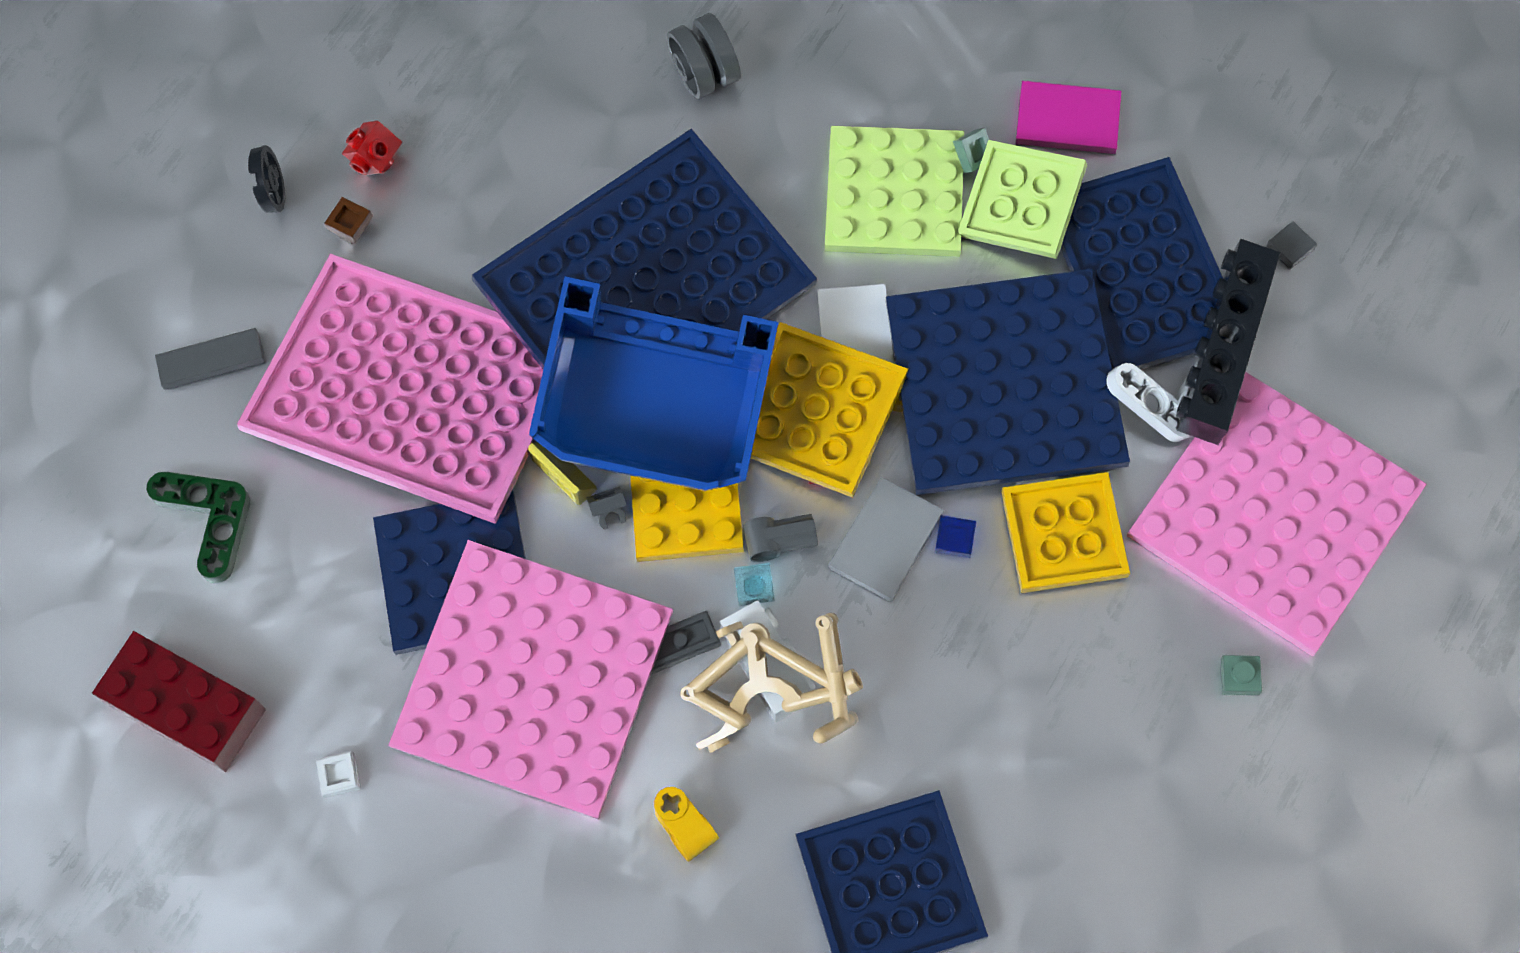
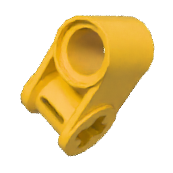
M666 787L658 792L654 800L655 815L669 834L678 851L688 862L719 839L707 819L698 812L682 790L676 787ZM669 800L673 804L678 801V813L674 814L671 810L664 813V802Z

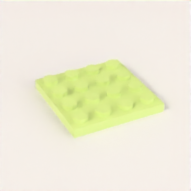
M831 126L825 251L960 257L961 234L958 233V229L962 221L963 169L953 141L964 136V131Z

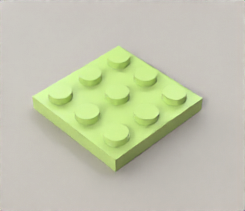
M988 140L958 233L961 234V238L1057 259L1087 168L1086 160Z

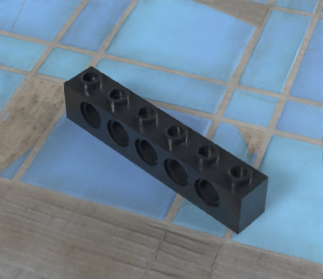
M1244 239L1239 240L1234 251L1231 249L1227 250L1221 265V269L1226 270L1224 279H1218L1212 297L1216 298L1217 302L1215 308H1209L1203 324L1204 327L1208 328L1206 337H1200L1194 356L1199 357L1197 367H1191L1185 382V386L1190 387L1188 397H1182L1176 411V416L1181 418L1177 431L1219 445L1228 432L1281 252ZM1240 279L1245 280L1248 284L1243 283ZM1230 307L1237 309L1240 313L1234 312ZM1221 336L1228 338L1231 343L1224 341ZM1212 366L1219 367L1223 373L1217 372ZM1202 395L1210 397L1214 403L1207 402Z

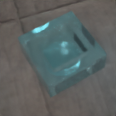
M769 563L734 568L739 606L750 605L757 600L760 603L775 601Z

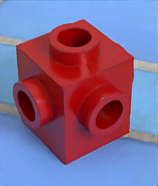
M379 121L365 122L348 136L346 140L348 145L342 152V155L350 161V167L359 174H381L392 166L394 162L393 156L402 144V141Z

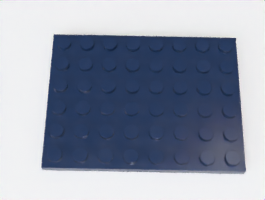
M692 128L472 274V281L542 369H544L565 276L600 284L601 302L738 332L743 315L767 319L817 283V277Z

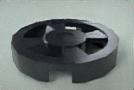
M267 145L253 148L248 158V170L250 174L255 173L257 186H253L252 189L257 203L266 213L281 212L285 205V187L276 155Z

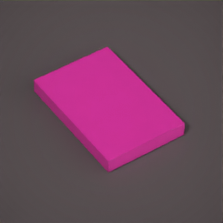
M1022 81L1015 144L1116 154L1122 91Z

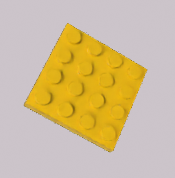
M780 322L776 332L751 459L853 498L900 395L908 369Z

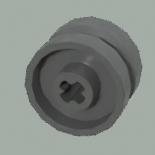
M707 13L695 19L692 30L682 25L666 34L675 66L687 89L696 99L713 93L715 91V82L726 87L741 79V70L732 43L723 26L712 13Z

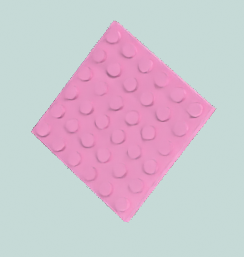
M1245 372L1229 430L1219 445L1194 437L1133 524L1127 537L1313 657L1427 484Z
M468 540L388 746L599 820L674 611L672 608Z

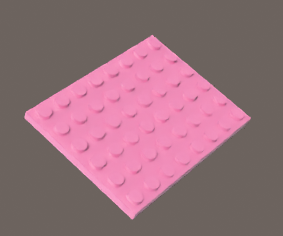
M330 254L242 413L237 426L240 431L496 524L530 454L528 446L536 442V440L529 436L543 369L498 312Z

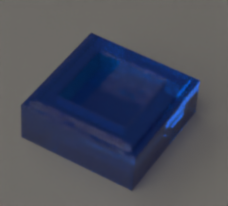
M941 515L935 553L971 558L976 521Z

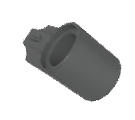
M812 514L774 520L771 517H759L743 524L749 559L753 562L769 561L779 557L782 552L818 546Z

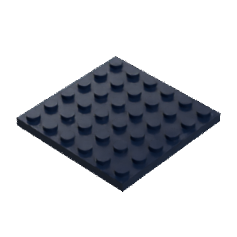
M1092 269L886 296L885 303L895 364L908 369L900 396L916 495L1129 467L1130 458L1118 398L1109 391L1107 386V376L1112 367Z

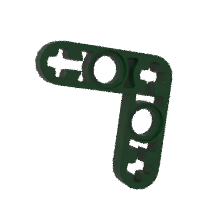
M158 472L148 480L146 490L149 497L157 505L209 514L197 559V568L199 573L208 582L221 583L226 581L231 576L250 507L248 492L240 483L172 472ZM166 483H168L172 489L181 492L179 496L174 491H165L162 496L157 490L158 488H164ZM198 486L206 487V498L200 502L190 501V493L194 488ZM236 492L240 500L233 501L230 509L225 499L231 498ZM229 509H230V512H231V513L234 515V517H236V518H233V517H231V516L228 515ZM223 524L232 525L233 532L228 539L217 540L215 538V531L219 526ZM212 546L220 549L219 554L214 550V548H212ZM218 555V560L223 565L222 567H216L214 573H212L207 566L208 564H214Z

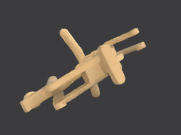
M830 612L816 619L824 669L771 639L768 629L761 623H750L743 627L741 621L716 631L718 638L727 637L731 648L680 691V696L683 700L694 703L725 722L718 733L696 743L698 749L701 750L708 747L710 753L729 744L730 741L726 736L748 726L751 722V716L747 713L746 709L750 700L758 693L765 691L779 694L784 699L782 701V708L786 712H793L826 702L832 703L834 720L814 731L813 739L816 743H825L854 726L858 722V715L853 711L848 712L846 700H848L849 695L863 689V684L860 676L854 669L844 672L837 615ZM766 653L824 687L802 693L796 685L780 677L768 676ZM748 657L750 681L740 687L731 703L708 690L709 687L743 658Z

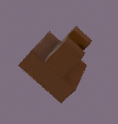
M341 197L324 222L327 230L335 233L340 239L353 244L357 242L366 229L373 215L370 210Z

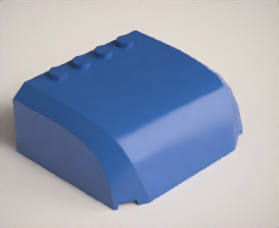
M565 276L529 436L561 461L702 491L746 481L779 322L743 315L738 332L601 302L600 284Z

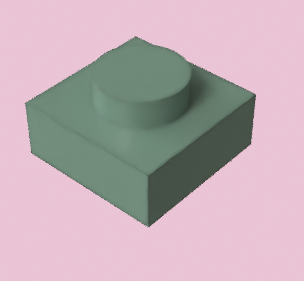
M985 128L976 129L953 141L963 173L973 172L980 167L989 140Z
M1222 656V695L1259 696L1262 693L1260 656Z

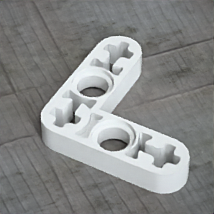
M1131 363L1121 364L1108 373L1107 386L1109 391L1166 439L1172 442H1179L1191 437L1188 434L1177 431V421L1175 420L1177 418L1181 420L1180 417L1176 416V411L1182 397H1188L1190 387L1185 386L1186 379L1175 397H1173L1141 369ZM1212 366L1217 372L1223 373L1219 367ZM1124 374L1128 377L1126 383L1129 386L1127 387L1123 386L1122 384L1124 380L1122 375ZM1147 394H1151L1157 399L1158 409L1156 412L1146 406L1145 397ZM1202 395L1207 402L1213 403L1210 397Z

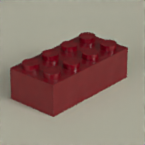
M135 631L129 636L92 692L95 697L109 707L224 772L228 770L266 711V708L254 697Z

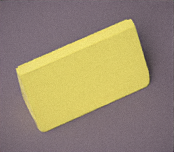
M538 442L531 443L528 446L532 461L577 505H581L587 500L586 497L596 492V485L573 463L561 461Z

